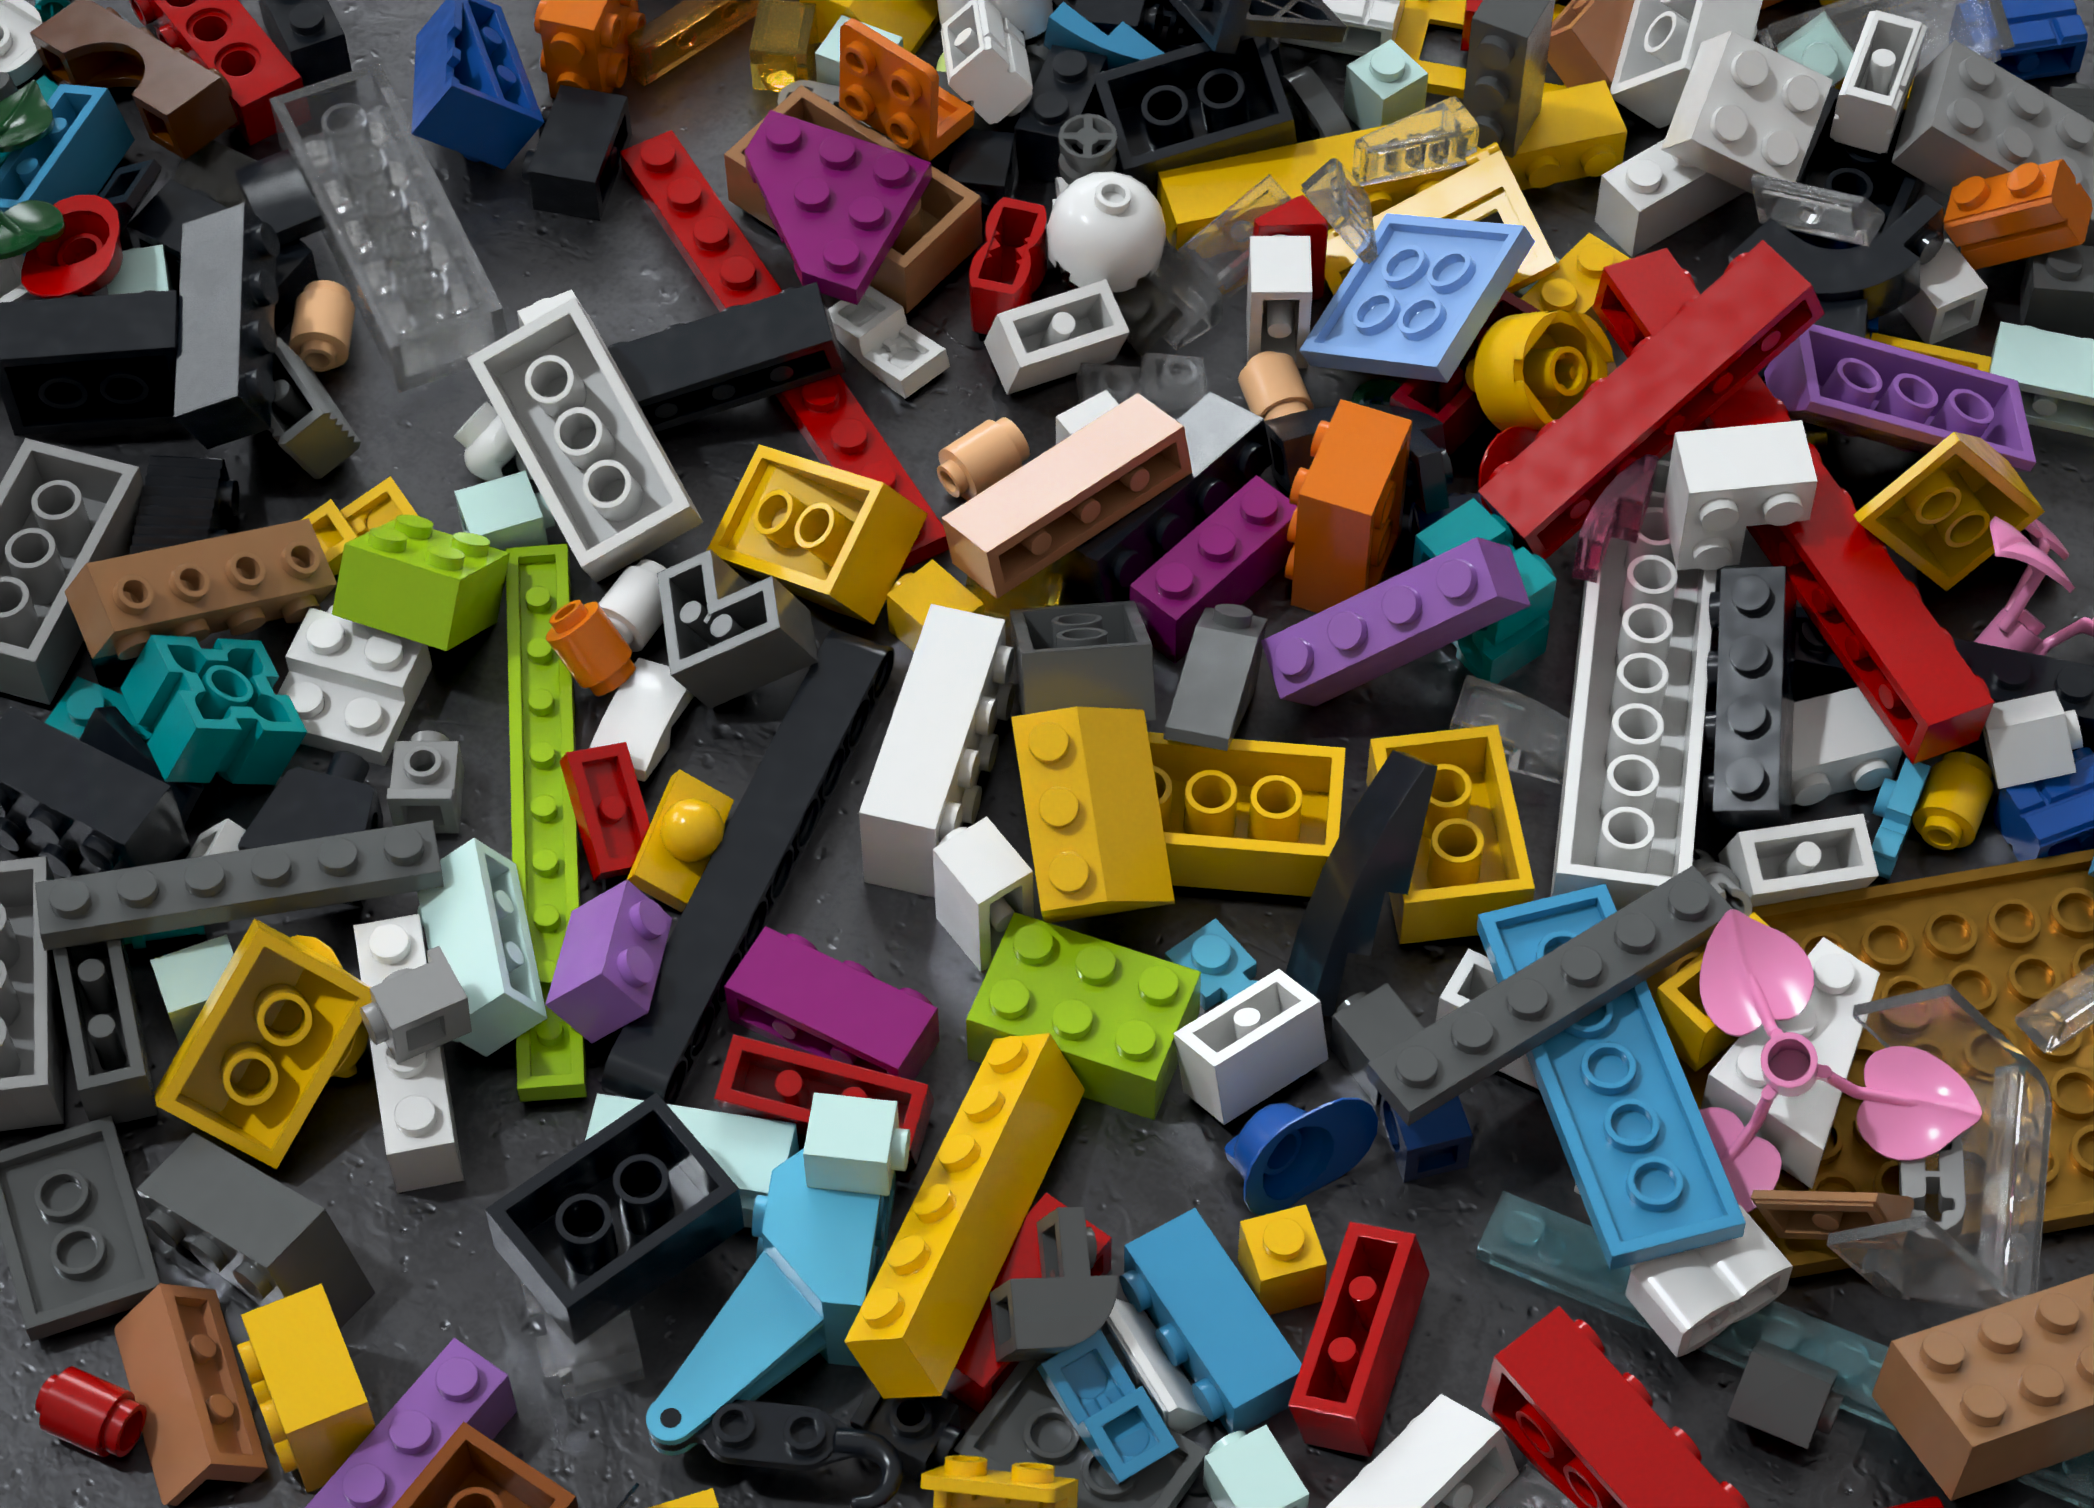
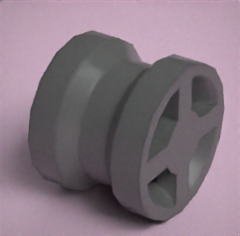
M1082 114L1068 119L1061 126L1058 135L1060 149L1058 167L1060 176L1066 183L1071 184L1076 179L1093 172H1116L1117 157L1115 151L1118 136L1116 128L1109 120L1100 115Z

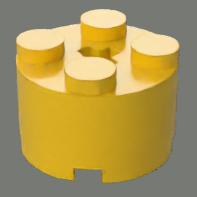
M1566 310L1513 314L1496 321L1486 331L1478 345L1475 358L1470 360L1466 367L1465 376L1469 388L1476 393L1483 412L1498 429L1503 431L1510 426H1525L1540 431L1547 423L1560 419L1575 406L1592 383L1607 377V363L1614 362L1612 347L1606 334L1598 323L1587 314Z

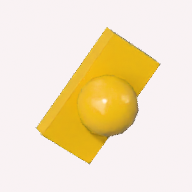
M679 769L669 779L627 879L639 890L682 913L706 869L710 857L723 840L724 824L734 799Z

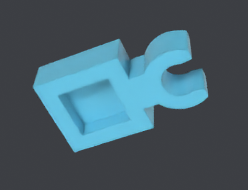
M1906 758L1897 781L1885 778L1882 783L1872 813L1883 817L1872 844L1880 877L1890 880L1900 850H1902L1910 830L1915 809L1925 787L1931 767L1921 762L1912 764Z
M1216 918L1165 952L1164 960L1201 972L1200 1005L1205 1011L1217 1002L1221 1001L1223 1003L1258 982L1257 980H1251L1256 976L1257 962Z

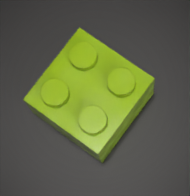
M399 515L396 519L377 528H372L369 532L344 544L332 615L448 651L497 623L510 553L490 547V540L481 535L467 532H458L451 535L433 529V522L426 518L415 515Z

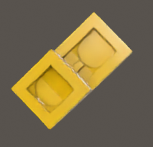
M390 476L341 510L330 499L303 519L309 518L333 576H335L340 571L345 543L369 532L372 528H377L396 519L399 515L418 516V514Z

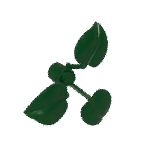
M34 79L0 102V153L16 151L36 143L47 136L54 127L52 111ZM27 200L14 205L5 212L0 209V260L22 255L33 250L40 243L51 242L61 237L65 232V221L58 208L44 201Z

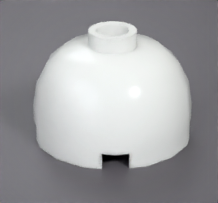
M1113 171L1093 172L1076 179L1057 197L1052 208L1045 236L1048 258L1055 268L1058 262L1063 269L1070 273L1069 281L1078 287L1107 279L1112 292L1130 290L1137 286L1139 278L1146 276L1150 271L1152 276L1159 267L1166 239V225L1162 207L1146 185L1129 175Z

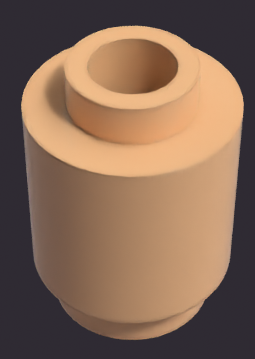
M317 280L307 284L303 292L296 299L289 348L293 349L295 354L299 355L301 360H304L313 371L323 372L337 368L348 359L355 306L347 288L334 281Z
M1274 351L1259 353L1247 362L1239 374L1238 383L1250 412L1264 418V421L1314 409L1295 360L1289 354L1276 353Z
M1002 417L996 422L986 420L940 450V465L937 467V475L941 484L950 495L956 498L961 496L969 501L1022 467V462L1030 456V449L1024 435L1010 419Z

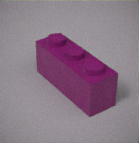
M1256 475L1130 585V601H1135L1152 646L1176 663L1188 653L1196 624L1205 607L1215 608L1219 604L1242 605L1286 566L1290 551L1294 543L1287 541V533L1292 515L1297 507L1289 503V498Z
M766 926L724 986L729 1020L789 1049L914 1081L940 1041L938 1008L933 1006L920 992L911 988H901L899 990L876 979L867 968L859 963L849 960L842 963L819 952L810 941L797 934H787L785 936Z

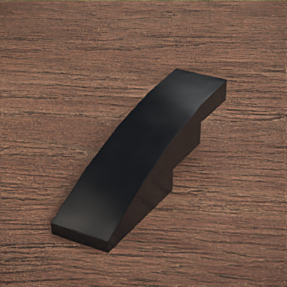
M1393 750L1356 804L1323 866L1295 937L1285 974L1321 1001L1322 1016L1333 1017L1348 953L1371 955L1385 892L1408 895L1438 766L1402 751Z

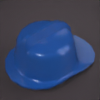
M1339 1098L1309 1112L1288 1103L1270 1104L1259 1110L1245 1124L1240 1134L1229 1141L1224 1148L1227 1160L1236 1168L1244 1180L1243 1199L1249 1211L1262 1216L1285 1210L1304 1196L1337 1180L1353 1169L1370 1150L1377 1135L1378 1117L1373 1106L1360 1098Z

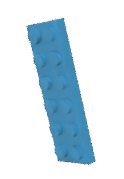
M1605 883L1478 914L1477 931L1496 980L1500 983L1617 912ZM1646 980L1526 1053L1609 1270L1743 1237L1746 1222Z

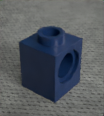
M1459 1095L1407 1126L1385 1098L1381 1097L1380 1117L1403 1183L1468 1167L1473 1134Z

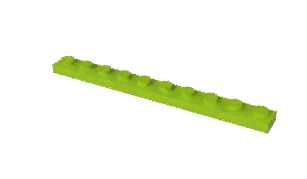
M568 544L505 548V551L510 553L506 572L512 862L517 866L544 1004H546L571 912L581 906L578 825L559 762L566 752L576 751L574 677L546 640V635L552 628L549 623L550 618L561 607L571 602ZM545 1005L547 1019L516 1038L517 1091L520 1102L587 1097L585 1038Z

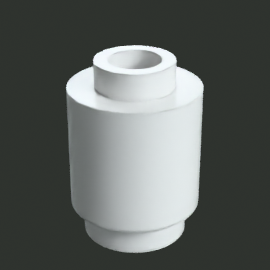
M648 559L641 560L636 566L627 567L598 603L632 649V652L641 651L663 623L657 573L666 568Z

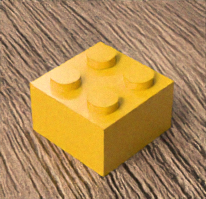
M322 1283L241 1314L250 1340L237 1345L284 1474L298 1469L307 1493L323 1487L376 1427L367 1398Z

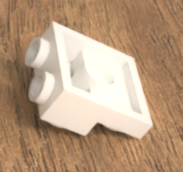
M333 605L329 607L327 612L309 608L285 656L289 672L277 694L289 695L307 730V734L300 744L334 753L337 751H349L361 756L367 762L385 766L394 748V743L398 740L431 671L432 663L428 645L332 615Z

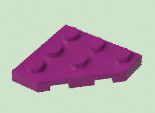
M769 110L745 149L746 168L753 183H757L764 197L766 210L781 242L785 243L794 261L795 272L802 286L817 282L822 294L858 305L931 181V162L773 110Z

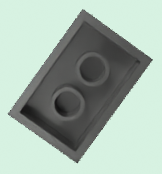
M1135 601L1009 610L1011 646L1015 650L1013 679L1022 715L1078 706L1143 709L1146 721L1156 720L1152 643Z

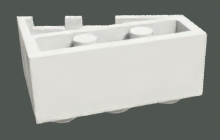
M1823 937L1808 954L1814 971V988L1808 1005L1795 1018L1785 1021L1775 1020L1783 1033L1793 1032L1806 1037L1816 1049L1818 1064L1827 1065L1833 1072L1848 1079L1880 973ZM1763 1025L1751 1034L1739 1037L1708 1074L1701 1109L1708 1107L1727 1109L1737 1115L1744 1127L1748 1124L1760 1100L1761 1092L1767 1085L1762 1074L1761 1053L1770 1038ZM1816 1080L1809 1091L1799 1096L1786 1097L1778 1094L1762 1127L1755 1135L1767 1140L1777 1148L1782 1161L1781 1169L1811 1189L1813 1188L1843 1094L1840 1090L1821 1080Z

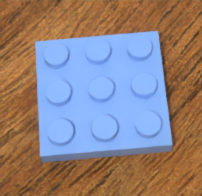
M1386 213L1299 351L1310 366L1448 383L1535 241L1523 225Z

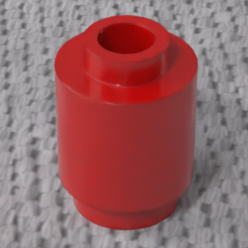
M73 1366L66 1368L59 1376L56 1374L51 1375L41 1387L35 1404V1410L40 1414L39 1425L43 1432L100 1457H106L109 1454L118 1457L127 1455L137 1443L147 1415L146 1407L135 1401V1395L131 1391Z

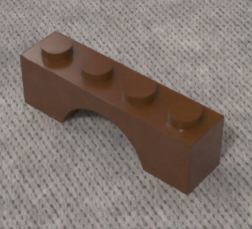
M75 0L30 32L48 77L59 84L101 88L137 87L132 96L149 138L184 160L238 122L229 99L232 97V89L228 81L218 70L203 67L193 61L179 47L174 49L159 41L147 28H137L125 21L111 7L103 8L92 0Z

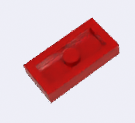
M622 742L566 752L559 762L593 881L629 875L650 822L627 743Z

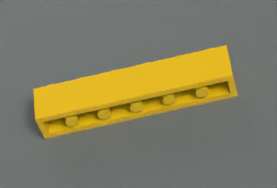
M1050 1033L1008 1036L993 1040L844 1340L883 1399L942 1395L1085 1092L1083 1085Z

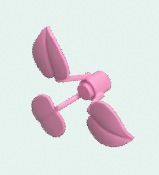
M1994 516L1990 521V531L1995 556L2016 559L2027 563L2028 566L2005 607L2002 608L1974 642L2045 656L2052 648L2077 634L2084 633L2094 637V617L2092 620L2083 617L2044 640L2038 636L2046 626L2027 611L2025 606L2045 575L2061 584L2071 594L2075 587L2062 569L2047 555L2049 550L2052 549L2065 561L2069 553L2059 539L2037 519L2024 528L2029 533L2031 543L2015 527Z
M1730 909L1724 914L1713 930L1703 955L1700 970L1701 1000L1707 1016L1715 1026L1727 1035L1734 1037L1746 1036L1763 1025L1770 1038L1761 1053L1762 1074L1767 1085L1763 1088L1755 1111L1745 1127L1737 1115L1727 1109L1708 1107L1699 1111L1737 1203L1747 1213L1757 1208L1751 1200L1753 1190H1774L1780 1177L1782 1161L1777 1148L1767 1140L1755 1136L1762 1127L1778 1094L1786 1097L1799 1096L1809 1091L1816 1080H1821L1852 1098L1863 1100L1857 1112V1126L1862 1138L1876 1153L1897 1161H1914L1931 1156L1980 1121L1982 1109L1967 1082L1948 1064L1924 1050L1908 1046H1893L1874 1052L1865 1064V1087L1853 1084L1833 1072L1827 1065L1818 1064L1816 1049L1806 1037L1793 1032L1783 1033L1775 1020L1785 1021L1795 1018L1806 1008L1810 1001L1814 988V971L1807 954L1797 942L1785 933L1764 925L1736 909Z

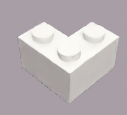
M1802 420L1675 432L1663 514L1676 570L1698 568L1702 570H1716L1724 566L1739 565L1746 526L1765 524L1784 526L1796 521L1810 520L1818 481Z

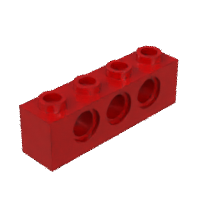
M129 0L139 21L144 26L150 23L154 26L159 41L173 49L175 47L181 48L193 61L207 69L215 68L225 77L232 89V97L229 99L238 120L228 130L235 127L250 146L310 116L302 77L238 0Z

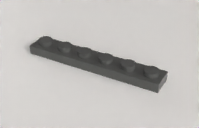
M433 820L35 882L40 936L44 951L444 887Z
M1692 865L1370 1061L1367 1067V1078L1407 1126L1708 942L1718 922L1728 910L1733 908Z

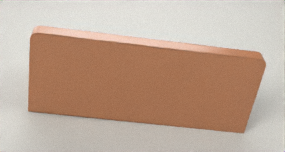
M159 1283L115 1326L114 1333L130 1391L135 1395V1401L144 1405L147 1410L142 1434L161 1502L163 1505L178 1506L206 1479L252 1483L268 1469L216 1290Z

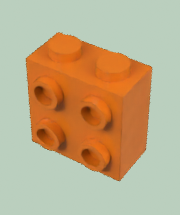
M541 0L535 14L534 27L536 33L541 34L543 49L540 66L541 71L547 73L550 97L556 98L560 85L605 93H612L614 87H622L627 74L628 55L633 46H640L646 29V16L644 13L639 12L638 0Z

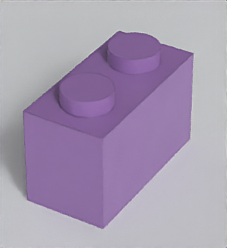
M628 879L572 910L545 1005L590 1043L596 1042L647 1014L673 918L663 911L658 903L648 898Z

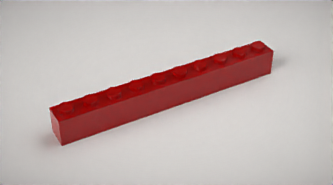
M1663 248L1603 267L1593 310L1626 357L1629 358L1633 348L1641 340L1654 336L1676 317L1678 310L1684 302L1700 293L1695 287L1691 274L1686 269L1680 267L1667 248ZM1757 373L1693 431L1789 422L1791 419L1784 403L1773 396ZM1808 443L1818 481L1810 520L1796 521L1784 526L1765 524L1746 526V528L1773 566H1786L1798 602L1912 764L1978 741L1994 704L1985 681L1972 672L1957 651L1951 634L1945 628L1939 626L1923 604L1917 587L1911 581L1905 579L1892 561L1884 542L1856 520L1853 514L1857 511L1851 496L1845 489L1838 486L1822 464L1818 450L1813 444Z

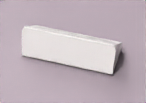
M1116 1299L1112 1312L1100 1329L1135 1388L1143 1386L1165 1425L1181 1435L1205 1423L1208 1419L1195 1400L1190 1382L1179 1365L1175 1367L1171 1364L1158 1344L1155 1334L1156 1328L1144 1310L1138 1312L1133 1304Z

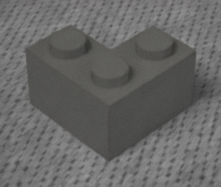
M711 549L657 573L670 676L709 709L818 662L810 610L773 576L749 586L748 582Z

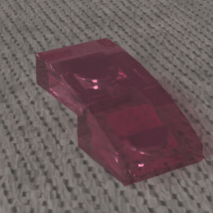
M1645 454L1631 463L1615 477L1596 500L1578 536L1572 577L1597 583L1611 538L1614 537L1637 543L1652 497L1658 456Z

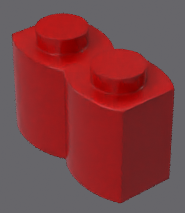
M1003 197L991 209L986 221V243L976 252L969 270L970 312L973 332L988 335L997 314L1032 303L1031 294L1042 283L1047 270V249L1045 244L1047 216L1044 205Z

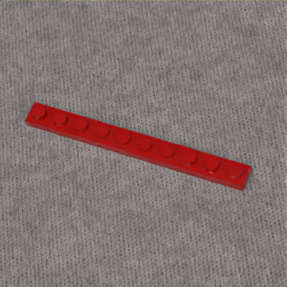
M672 130L620 151L622 168L719 312L730 306L749 304L777 295L782 291ZM839 374L775 394L821 464L883 482L928 513L900 571L949 549L943 525Z

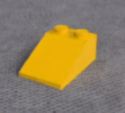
M1953 432L1853 515L1859 524L1947 592L1995 553L1990 531V521L1994 516L2004 520L2021 532L2045 511L2006 458L1981 437Z
M759 444L706 551L711 549L731 567L761 580L773 576L789 592L829 610L874 625L887 599L886 594L893 587L928 513L883 482Z

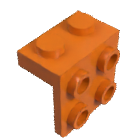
M854 18L849 19L840 27L839 107L847 111L851 117L865 122L889 137L899 147L908 149L929 162L974 125L975 108L939 86V75L932 65Z

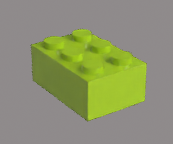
M1014 912L966 1018L968 1059L982 1064L993 1040L996 1038L1050 1033L1083 1085L1085 1092L1082 1097L1155 1120L1178 1065L1173 1033L1196 1020L1200 1012L1201 972Z

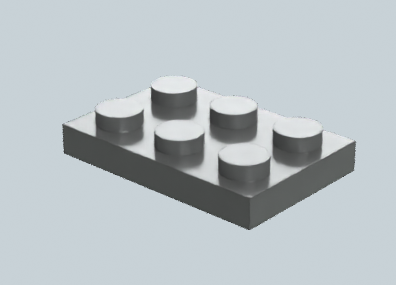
M111 1115L0 1150V1237L25 1329L31 1342L133 1309L161 1283L120 1139Z
M1049 1359L1019 1361L953 1450L954 1455L979 1456L988 1459L987 1469L1011 1472L1012 1464L1022 1462L1055 1466L1054 1477L1079 1479L1077 1508H1176L1203 1470L1204 1457L1208 1455L1206 1449L1167 1426L1179 1447L1121 1483L1116 1484L1082 1440L1037 1370L1039 1365Z

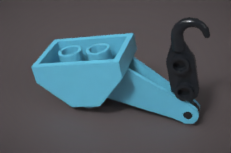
M803 1148L772 1170L768 1196H756L752 1217V1236L758 1237L756 1262L656 1401L649 1407L646 1414L649 1440L658 1452L669 1456L683 1454L697 1443L706 1446L713 1457L724 1463L797 1471H811L824 1465L850 1458L872 1460L881 1468V1483L876 1490L868 1495L853 1497L850 1500V1507L879 1508L886 1505L897 1494L903 1481V1461L897 1448L882 1435L867 1430L855 1429L815 1407L755 1401L818 1353L823 1356L828 1364L861 1367L844 1340L886 1258L896 1190L895 1170L890 1196L810 1188L806 1185Z

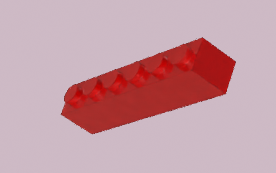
M1764 240L1759 242L1749 252L1735 257L1725 269L1724 274L1702 294L1694 295L1684 302L1678 310L1676 317L1654 336L1641 340L1633 348L1629 358L1609 376L1592 383L1575 406L1560 419L1547 423L1538 432L1533 443L1512 461L1501 464L1492 472L1488 482L1478 490L1492 514L1500 516L1507 523L1513 536L1532 555H1539L1546 560L1673 448L1675 432L1693 431L1825 314L1812 284Z

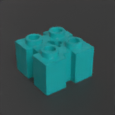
M1472 498L1415 535L1412 565L1415 567L1476 537L1511 548L1531 606L1452 642L1457 647V659L1489 690L1546 652L1550 626L1548 611L1553 606L1557 579L1554 577L1548 563L1542 557L1536 554L1532 555L1525 547L1516 550L1512 546L1514 538L1507 523L1500 516L1490 514L1479 502Z
M151 635L120 688L137 725L152 733L147 745L165 782L210 783L217 772L222 778L233 784L275 785L307 734V730L289 695H275L272 688L277 682L279 675L262 642L259 640L217 638L212 649H201L196 637Z

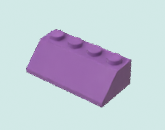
M1815 324L1775 357L1764 371L1766 386L1775 398L1780 399L1784 403L1791 421L1802 420V422L1838 431L1845 436L1861 437L1893 446L1900 451L1916 452L1924 455L1951 433L1958 432L1981 437L2006 458L2016 472H2030L2036 464L2017 380Z

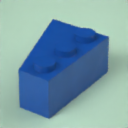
M445 0L416 35L411 134L457 151L471 161H483L505 169L544 123L542 114L501 6L486 0Z

